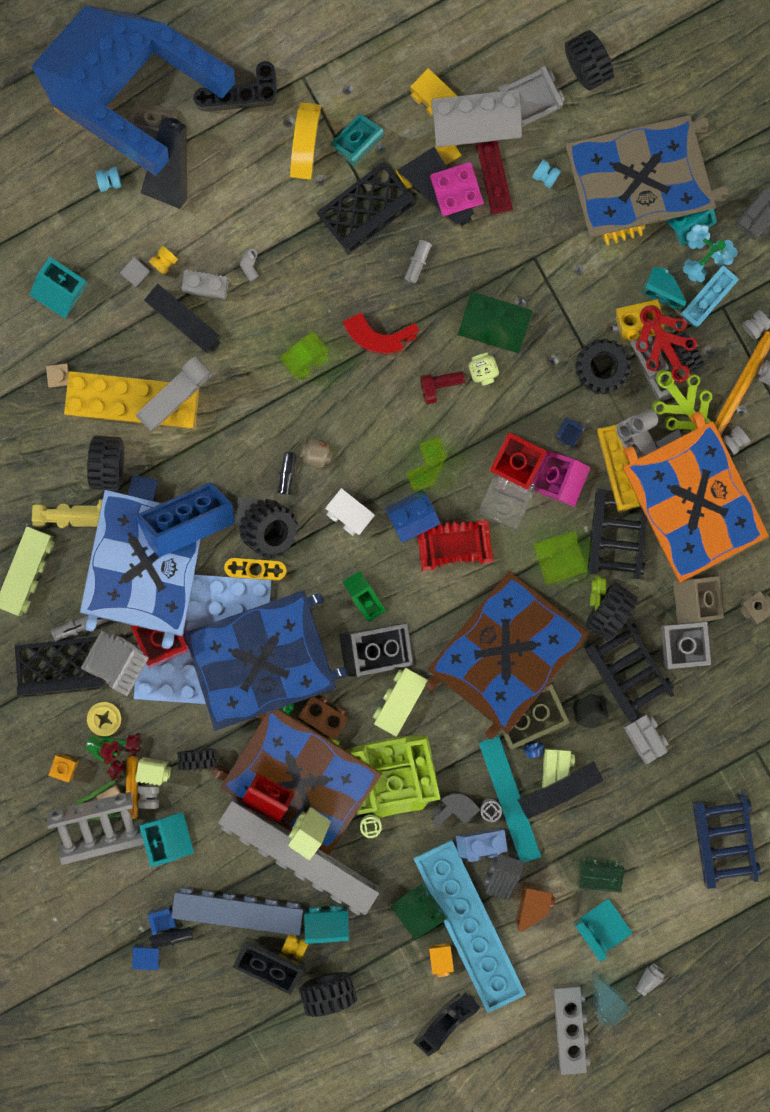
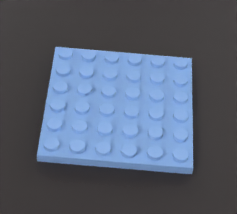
M194 575L182 635L187 648L185 632L269 603L272 580ZM190 652L150 669L145 664L144 669H142L135 682L134 699L206 704Z

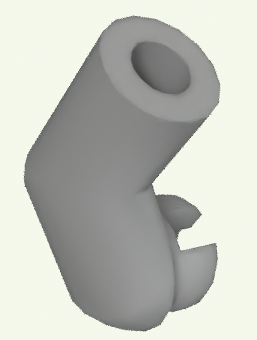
M254 248L245 250L240 262V266L250 282L259 277L253 267L258 256Z

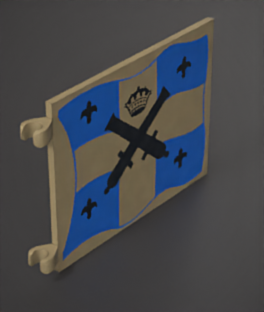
M689 115L565 144L589 237L715 209V201L727 199V187L723 186L713 191L711 190L695 132L700 133L708 130L709 123L707 118H701L692 123L691 116Z

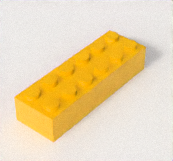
M69 371L64 414L73 417L143 424L136 417L137 413L170 382ZM199 389L159 426L195 430Z

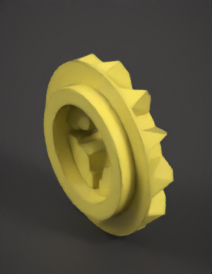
M100 702L89 710L87 724L93 733L99 736H109L118 730L122 718L119 709L114 704ZM109 711L108 719L112 723L105 722L100 727L101 719L96 714L104 715Z

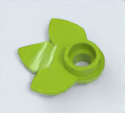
M599 574L595 576V580H592L590 606H594L595 611L600 605V595H605L606 578H601Z

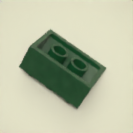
M471 291L458 335L519 354L533 310Z

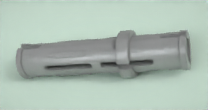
M88 616L77 620L71 619L69 623L52 628L51 632L54 640L58 641L71 635H79V632L85 630ZM99 618L97 619L96 626L108 622L110 620Z

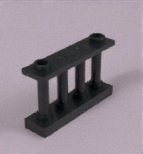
M597 488L595 491L587 574L597 575L601 569L634 572L633 579H640V575H644L645 563L642 562L647 517L640 505L637 507L641 508L639 521L607 518V515H604V508L608 507V505L616 506L615 499L606 494L607 489ZM609 526L637 529V542L605 539V537H602V528ZM613 548L636 551L635 564L605 561L599 558L600 549Z
M626 621L624 624L627 629L626 631L600 647H594L593 644H589L584 647V650L626 718L632 722L638 718L636 715L638 708L664 692L669 697L674 696L672 691L674 686L669 678L664 679L638 636L641 633L636 624H630V622ZM632 637L638 648L612 665H605L602 660L604 654ZM643 655L649 667L623 683H616L613 678L616 675L615 672ZM655 674L660 685L635 701L631 700L628 702L624 696L627 693L626 690Z

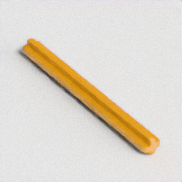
M765 331L714 422L720 436L770 349V332Z

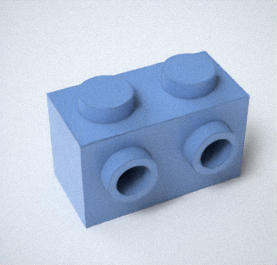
M492 828L456 835L458 856L468 859L469 862L479 861L481 856L488 855V858L498 857V854L501 852H507L505 830Z

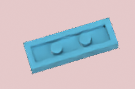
M722 266L680 315L692 326L698 328L739 278L725 266Z

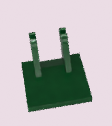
M421 883L390 905L414 940H417L448 918L424 883Z

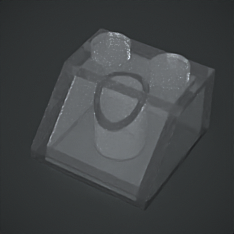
M494 474L477 515L517 530L531 501L535 485L531 484L529 489L526 490Z

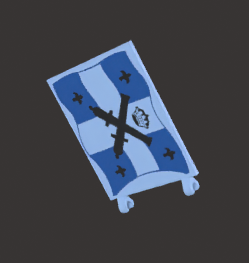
M108 490L104 491L80 613L88 615L85 630L93 631L95 629L97 617L165 632L162 647L167 649L173 645L174 635H183L200 539L169 554L158 557L149 546L136 519V515L162 503Z

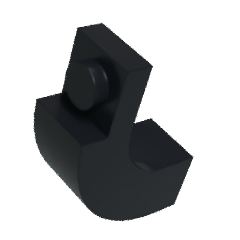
M466 992L461 995L458 993L432 1017L413 1043L429 1057L441 1048L449 1035L463 1021L476 1014L480 1006Z

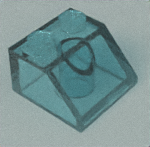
M593 971L591 973L592 1000L595 1007L594 1013L604 1025L609 1023L614 1027L628 1012L630 1006L620 993Z

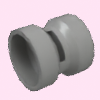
M758 310L753 314V319L746 320L742 326L748 335L756 340L761 336L763 330L770 328V320L762 311Z
M739 426L732 429L730 436L725 435L722 438L727 451L733 456L739 452V447L750 443V439Z
M139 785L138 793L140 794V799L138 800V808H159L157 794L159 793L160 786Z
M485 799L480 805V813L484 820L495 822L501 817L502 809L495 799Z

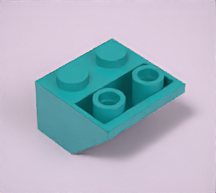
M49 256L37 274L29 295L66 319L89 283Z
M183 811L142 822L139 825L150 867L172 862L194 853Z

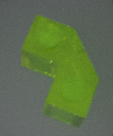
M439 437L418 445L425 465L406 472L413 493L433 486L446 459V454Z

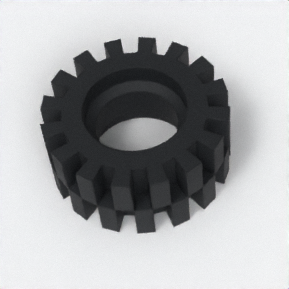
M686 332L679 335L685 338L690 337ZM692 340L687 341L688 347L692 348L694 346ZM671 343L680 362L690 369V373L704 366L703 358L697 347L693 350H686L683 346Z
M215 748L177 752L179 770L217 767Z

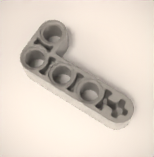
M196 356L190 359L181 369L182 372L137 413L136 417L150 432L155 430L212 376L209 369Z
M645 409L622 421L616 427L617 435L624 448L632 446L636 451L638 459L657 449L648 432L649 429L657 425V414L652 409Z

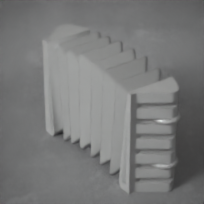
M101 631L81 669L103 678L109 684V687L128 696L149 657L143 655L140 648L114 634Z

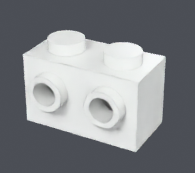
M342 488L325 508L329 511L326 515L335 522L338 520L345 524L343 529L352 536L355 533L360 535L375 516Z

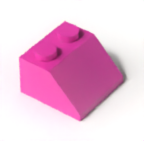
M547 451L529 489L575 507L591 467L575 459Z

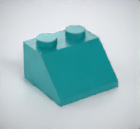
M332 905L330 909L313 906L305 911V944L349 941L348 908H343V905Z

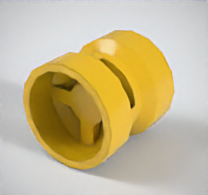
M162 245L158 250L157 256L152 257L148 262L165 276L169 271L168 267L174 265L178 259Z
M288 934L281 952L286 955L293 954L294 958L300 961L308 944H305V939L299 940L296 935Z

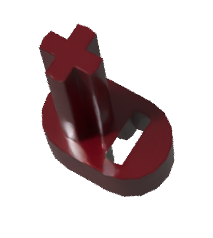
M463 371L432 377V374L420 376L425 405L437 403L435 389L465 384Z

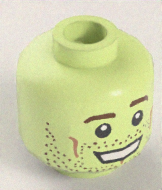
M488 353L472 357V361L468 365L473 381L475 383L481 382L482 386L493 383V378L499 375L494 356H488Z

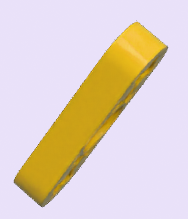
M231 558L224 566L228 576L237 578L281 580L287 573L286 566L280 561ZM233 561L237 562L238 566H244L243 562H248L246 565L247 575H242L244 570H236V574H233L232 570L228 569V566L232 565ZM253 563H258L262 567L261 573L257 576L252 575L249 570ZM265 563H269L268 568H275V565L278 564L279 568L283 569V573L275 577L273 572H267L268 577H264Z

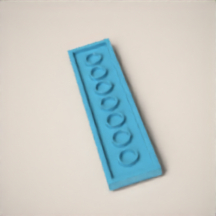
M451 839L414 857V861L429 892L448 916L444 920L445 926L487 1013L525 996L526 993L461 857L458 856L453 840Z

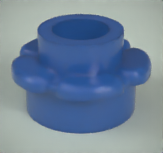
M532 740L526 743L523 752L527 754L528 758H535L544 753V745L538 742V740Z

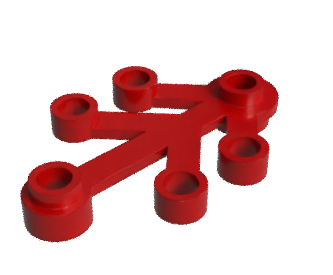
M654 305L645 306L640 312V320L644 325L640 339L636 342V349L640 352H645L650 348L648 339L651 329H653L656 338L650 359L646 362L647 369L650 371L659 369V357L663 348L673 366L671 372L673 380L679 383L688 380L690 369L686 365H682L671 343L683 346L686 350H693L697 347L698 342L694 337L685 338L665 332L661 324L672 326L676 331H683L687 327V321L684 318L675 319L662 315L660 309ZM649 312L654 313L655 317L653 320L648 318ZM678 321L683 322V328L677 327ZM688 340H692L694 342V346L692 348L688 347ZM641 341L646 343L645 349L640 347ZM651 360L656 362L655 368L650 366ZM680 369L685 371L684 377L679 375Z

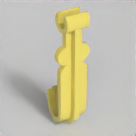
M99 500L97 506H73L71 509L67 504H60L57 509H47L43 505H33L32 526L42 527L46 522L57 523V526L60 528L68 527L69 523L75 527H97L102 500Z

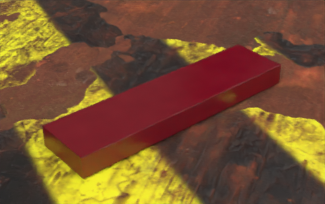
M498 142L475 143L491 214L495 215L513 211Z

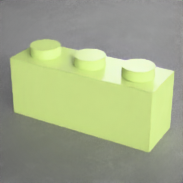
M407 667L403 671L398 670L394 681H396L394 688H388L383 697L386 700L382 708L378 706L372 717L376 719L374 722L376 726L396 737L428 679Z
M311 807L306 813L304 811L300 813L292 827L293 830L288 836L291 838L288 846L309 861L321 846L331 823L329 819Z

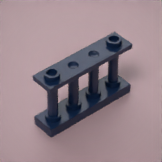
M743 794L738 795L739 803L712 807L704 805L701 800L692 801L704 886L707 889L716 888V882L719 879L750 875L754 882H759L758 875H761V868L759 862L756 863L749 818V812L752 811L750 799H747ZM741 811L743 824L716 828L707 827L706 818H709L710 815ZM744 832L746 845L720 849L710 848L709 839H712L714 836ZM747 853L749 866L718 871L713 869L712 861L716 860V858Z

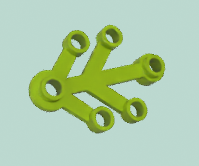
M666 369L659 371L656 375L657 384L662 388H667L679 405L665 404L661 400H657L652 404L653 411L656 414H686L690 418L692 414L696 413L694 404L697 386L700 384V377L695 373H690L689 379L686 380L688 390L685 398L674 384L671 372ZM666 374L667 379L665 381H661L662 375ZM696 377V381L691 384L690 379ZM702 389L698 393V399L701 401L699 412L703 415L705 424L711 422L707 418L709 402L712 400V393L707 389ZM708 393V397L703 400V394ZM662 404V409L657 411V405ZM673 416L667 417L664 421L665 427L669 430L687 429L694 431L697 429L692 421L677 420ZM674 420V425L668 426V423Z

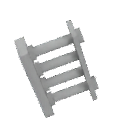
M131 792L119 793L115 796L47 812L48 829L57 827L63 842L62 845H59V859L62 865L144 845L139 825L134 826L129 809L133 808ZM120 811L126 829L113 831L108 814ZM99 817L105 834L93 837L86 819ZM78 822L84 839L72 842L66 824Z

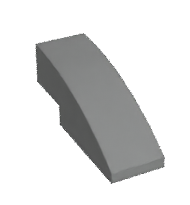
M649 336L650 348L645 352H640L636 349V342L640 337L630 341L634 354L657 400L664 402L673 398L667 388H662L656 382V375L659 371L669 370L662 354L660 353L659 369L650 371L646 367V362L650 359L654 345L653 338ZM641 341L640 347L645 349L646 343ZM651 360L650 366L655 368L656 362ZM666 374L661 377V381H665L667 379Z

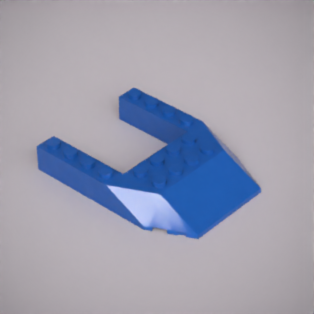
M85 5L34 62L32 68L53 107L156 176L169 161L167 147L107 107L108 104L153 53L220 98H223L235 84L234 70L164 23L130 12Z

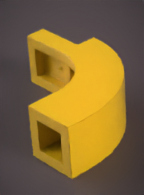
M300 102L294 130L290 177L309 180L312 178L321 105Z

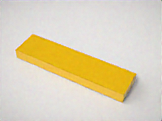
M617 425L597 429V434L616 507L619 512L637 508L640 505L622 468L628 464V461L623 454L624 446L616 432Z

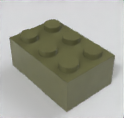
M551 683L548 684L508 734L501 729L510 750L569 724Z

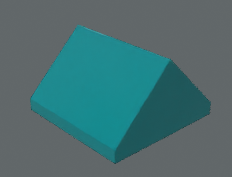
M359 113L330 144L355 167L383 138L384 131Z

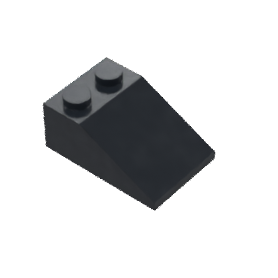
M407 623L339 634L344 668L347 669L348 676L359 677L413 666Z

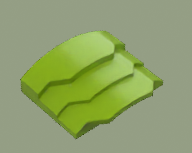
M427 735L389 738L346 750L382 773L358 810L357 815L372 812L382 818L399 813L423 810L428 802L441 799Z

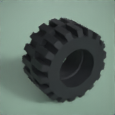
M587 30L565 42V53L568 62L578 81L588 91L614 78L610 57L598 36L591 30Z
M605 338L602 340L597 339L587 344L578 354L575 363V374L580 380L579 383L583 384L586 390H591L595 394H607L617 390L626 382L631 371V360L628 359V352H625L624 347L618 345L617 341H609ZM605 354L613 360L615 371L611 377L600 379L592 373L590 364L596 355Z
M94 435L88 450V484L91 489L118 491L122 483L124 471L123 441L121 437Z
M261 499L257 501V504H251V508L245 510L244 513L246 515L241 517L240 520L242 525L239 526V531L242 532L240 537L244 540L243 543L266 558L269 556L276 558L277 554L281 556L285 550L289 551L290 545L296 541L294 539L295 536H298L296 528L299 527L298 522L295 521L297 518L292 511L277 501L265 499V501ZM274 521L272 530L264 536L266 527Z
M615 582L609 586L605 595L601 596L600 605L596 611L595 607L592 609L586 620V627L606 641L611 640L632 614L637 605L638 597Z
M336 972L314 978L299 988L305 1014L311 1017L326 1016L349 1008L358 1000L351 975L346 972Z

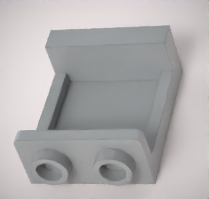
M545 65L540 70L518 81L498 87L497 92L519 90L521 127L561 109L563 106L562 101H564L561 90H556L553 83L555 78L550 69L547 70Z

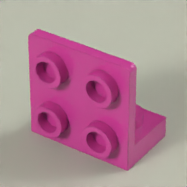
M471 162L430 175L442 216L479 207L484 204Z

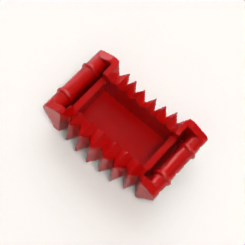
M454 520L452 525L446 522L443 526L440 523L437 528L433 527L417 535L421 571L435 570L437 565L442 568L443 563L448 565L451 562L454 565L456 560L459 563L463 560L466 563L470 561L472 564L475 560L480 564L494 562L489 521L481 520L473 524L470 520L467 525L462 520L459 525Z

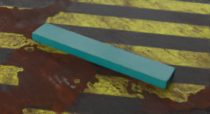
M499 735L495 736L493 740L486 739L478 742L519 859L525 863L540 858L541 854L529 820L526 818L517 800L521 797Z

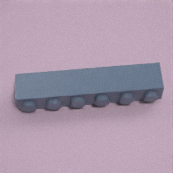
M181 887L180 890L177 889L175 892L172 918L300 935L304 906H299L300 903L294 901H287V904L278 903L277 899L266 898L265 901H260L255 896L246 895L244 898H237L236 894L233 893L215 895V892L211 890H202V893L193 892V888Z

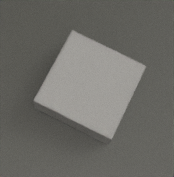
M133 257L120 274L137 288L150 274V271Z

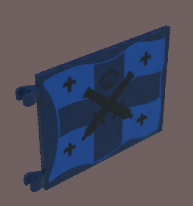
M303 590L184 633L214 731L337 689L334 680L348 676L347 669L344 667L333 671L330 670L310 609L311 606L324 602L322 595L317 593L307 598Z

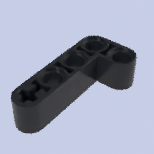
M269 61L260 62L256 67L257 83L233 85L226 93L231 96L228 102H221L219 100L220 97L215 94L217 103H214L212 96L214 93L205 87L199 88L193 95L195 105L201 111L272 106L278 99L275 68ZM263 69L272 71L269 77H262L260 73ZM265 90H271L274 93L269 99L263 98L262 94ZM250 92L252 94L251 99L247 101L242 100V93ZM202 96H206L207 98L204 104H202L200 101L202 100Z

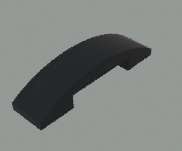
M592 761L538 791L535 790L517 800L526 818L529 819L582 794L604 780L595 762Z

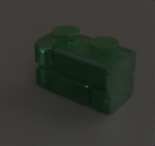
M585 857V861L580 860L577 886L582 889L621 893L624 866L620 865V861L607 859L606 863L598 862L597 858Z

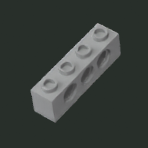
M579 983L553 985L559 1071L561 1075L587 1073L586 1066H590L589 1053H585V1045H588V1033L583 1030V1023H587L586 1010H582L581 1003L585 1002L584 989H580ZM568 1003L576 1004L575 1009L571 1012L565 1010V1006ZM570 1024L577 1025V1030L573 1033L566 1031L567 1026ZM575 1045L579 1047V1050L576 1054L568 1053L569 1047Z

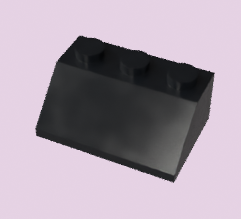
M246 937L233 968L291 995L305 970V964L255 939Z

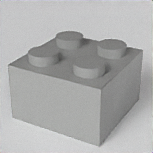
M707 622L661 625L665 668L674 669L711 665Z

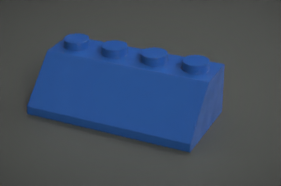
M212 482L136 515V519L149 546L158 557L169 554L235 524L232 503Z

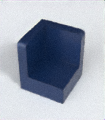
M566 417L554 438L573 448L585 427Z
M132 475L128 495L155 502L156 498L154 496L158 481Z

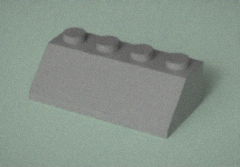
M519 90L432 99L431 108L436 148L522 138Z

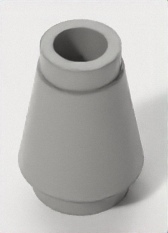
M654 963L651 966H647L636 986V990L643 996H646L664 981L666 973Z

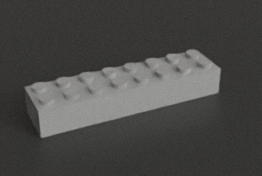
M236 797L233 798L218 822L222 825L220 828L230 835L235 833L240 836L239 840L247 846L254 845L258 848L257 852L267 858L269 855L275 858V863L284 869H287V867L295 871L294 875L304 881L305 879L313 882L312 886L321 892L326 890L331 894L330 897L340 904L342 901L349 905V909L357 915H360V913L366 915L379 895L378 885L318 849L310 861L288 846L291 840L288 837L290 834L289 830L260 812L249 808Z

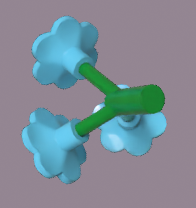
M695 224L686 236V239L689 241L688 246L692 249L696 247L701 249L705 244L710 246V251L701 261H691L688 259L684 262L683 271L688 274L689 279L692 281L703 282L707 273L704 266L710 257L714 258L715 264L718 266L723 264L731 265L734 260L733 258L738 253L737 249L733 247V242L730 240H721L716 243L709 241L710 233L708 232V226L705 224Z

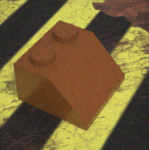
M528 882L523 883L515 922L518 931L523 932L547 916L549 909L553 910L555 897H553V893L548 886Z

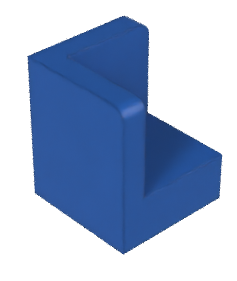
M171 905L150 910L148 913L153 935L158 934L159 931L176 927L175 919L172 918Z
M135 944L133 947L132 969L158 970L160 967L159 948L144 947V944Z

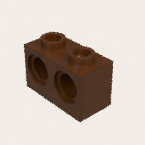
M321 694L311 697L298 717L335 740L349 718L346 716L347 711L338 705L335 708L328 704L329 699ZM312 704H319L321 706L322 712L319 715H313L310 712ZM336 715L340 719L339 725L335 727L330 726L328 718Z

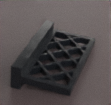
M382 162L317 211L316 214L339 242L346 254L349 255L416 205L412 194L406 190L388 165ZM383 169L388 174V182L376 181L377 174ZM363 184L372 185L370 195L359 194V189ZM375 185L387 187L385 197L374 196ZM390 187L399 188L403 193L397 198L388 197ZM346 197L355 198L353 208L342 207V202ZM358 198L370 199L368 210L357 209ZM373 200L385 201L384 208L380 211L371 210ZM329 210L338 211L336 221L327 220L324 214ZM341 211L353 212L351 223L339 222ZM356 213L367 214V221L363 224L354 223ZM339 226L350 227V233L342 239L338 235Z
M98 636L15 645L18 687H16L17 696L24 698L106 689V683L103 678L95 675L89 676L83 669L72 662L80 652L87 657L88 654L82 649L87 643L96 642ZM66 645H73L77 648V651L70 659L61 653ZM45 647H51L56 651L49 661L40 655ZM30 649L35 655L28 663H25L21 659L20 650ZM59 654L67 660V663L60 671L51 664ZM37 657L46 662V665L39 673L30 667ZM70 663L79 670L73 678H68L63 674ZM49 666L58 672L52 680H46L41 676ZM29 668L36 674V677L31 682L23 683L22 675Z

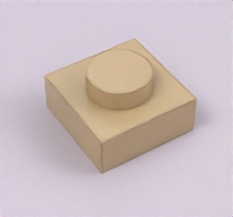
M69 364L46 366L49 388L67 386Z

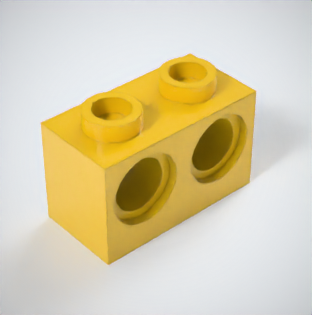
M658 299L616 309V322L622 341H633L641 336L644 324L640 320V312L648 305H654L661 311ZM649 312L648 318L654 319V313ZM651 329L650 336H655L653 329Z

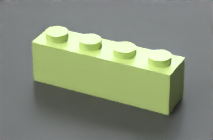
M26 526L0 591V609L17 616H21L23 612L26 613L31 603V601H28L31 593H35L39 582L36 579L38 574L43 573L47 562L44 559L46 554H50L55 542L52 541L54 536Z

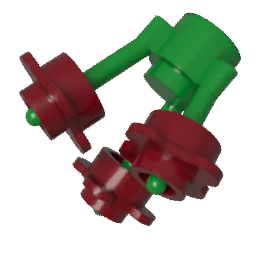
M140 733L128 735L127 740L92 735L87 741L86 750L92 753V757L99 759L109 767L107 774L114 781L116 778L120 779L126 772L125 761L120 762L116 760L120 755L118 744L126 745V752H131V756H134L142 747Z

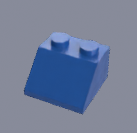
M423 489L384 508L402 543L440 524L436 512Z

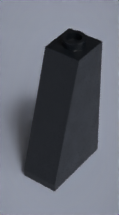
M166 117L159 126L156 140L167 147L169 161L156 176L149 171L146 172L140 193L181 209L187 200V126L176 118Z
M433 147L399 168L397 173L441 213L430 175L448 168L436 148ZM472 208L444 217L454 226L460 224L462 227L472 221L470 216L475 213Z
M158 283L144 299L152 309L207 354L210 351L214 352L221 344L219 334Z

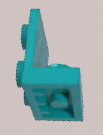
M714 209L665 220L674 229L677 241L682 247L688 244L689 241L686 239L687 233L691 231L695 224H705L710 228L717 223Z
M609 899L604 900L573 922L600 962L607 958L606 952L632 935V931Z

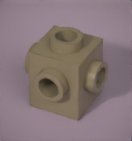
M750 590L742 596L743 600L739 602L742 607L740 611L746 619L750 618L753 624H759L770 616V598L765 592L761 593V591L754 592Z

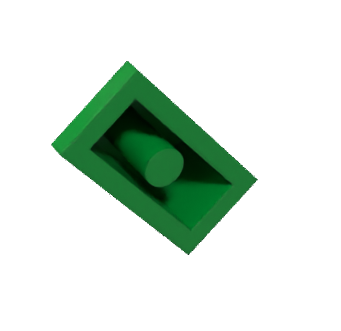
M361 571L342 581L368 622L386 611Z

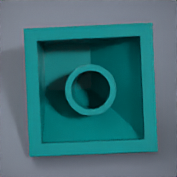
M653 267L640 293L654 300L658 299L660 303L679 311L685 306L686 300L674 277L669 274V270L663 267Z

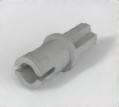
M419 240L418 247L414 256L410 258L412 261L405 275L407 281L417 282L422 267L426 266L425 260L432 244Z

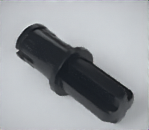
M284 452L281 472L278 473L280 474L277 493L291 495L292 479L295 476L293 474L296 460L295 453Z
M190 927L174 931L169 929V932L149 937L151 948L171 944L174 946L176 943L193 940Z

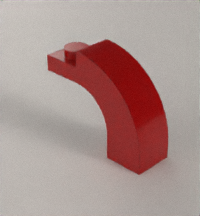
M362 312L342 322L354 343L370 353L379 355H390L403 351L404 347L401 342L409 343L416 339V334L419 333V329L416 323L392 335L378 334L369 327Z

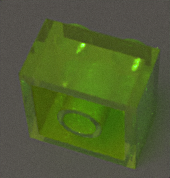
M311 331L283 353L279 359L296 381L299 379L304 381L312 374L311 370L315 366L320 368L329 361L328 356L330 354L314 331Z
M575 531L532 544L544 585L587 572Z

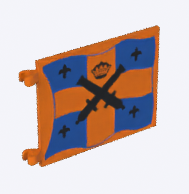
M700 412L690 416L692 423L697 428L696 430L639 459L632 446L623 450V454L629 464L622 467L679 583L769 537L714 422L711 421L705 424L703 415Z

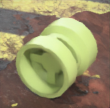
M368 814L362 818L360 823L362 834L368 838H374L380 834L381 821L378 816Z

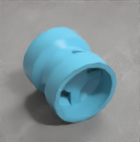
M543 159L532 178L536 181L544 182V186L550 189L561 173V170L556 167L552 168L549 162Z
M117 166L111 167L107 171H96L97 182L101 192L107 191L111 187L115 189L122 187Z

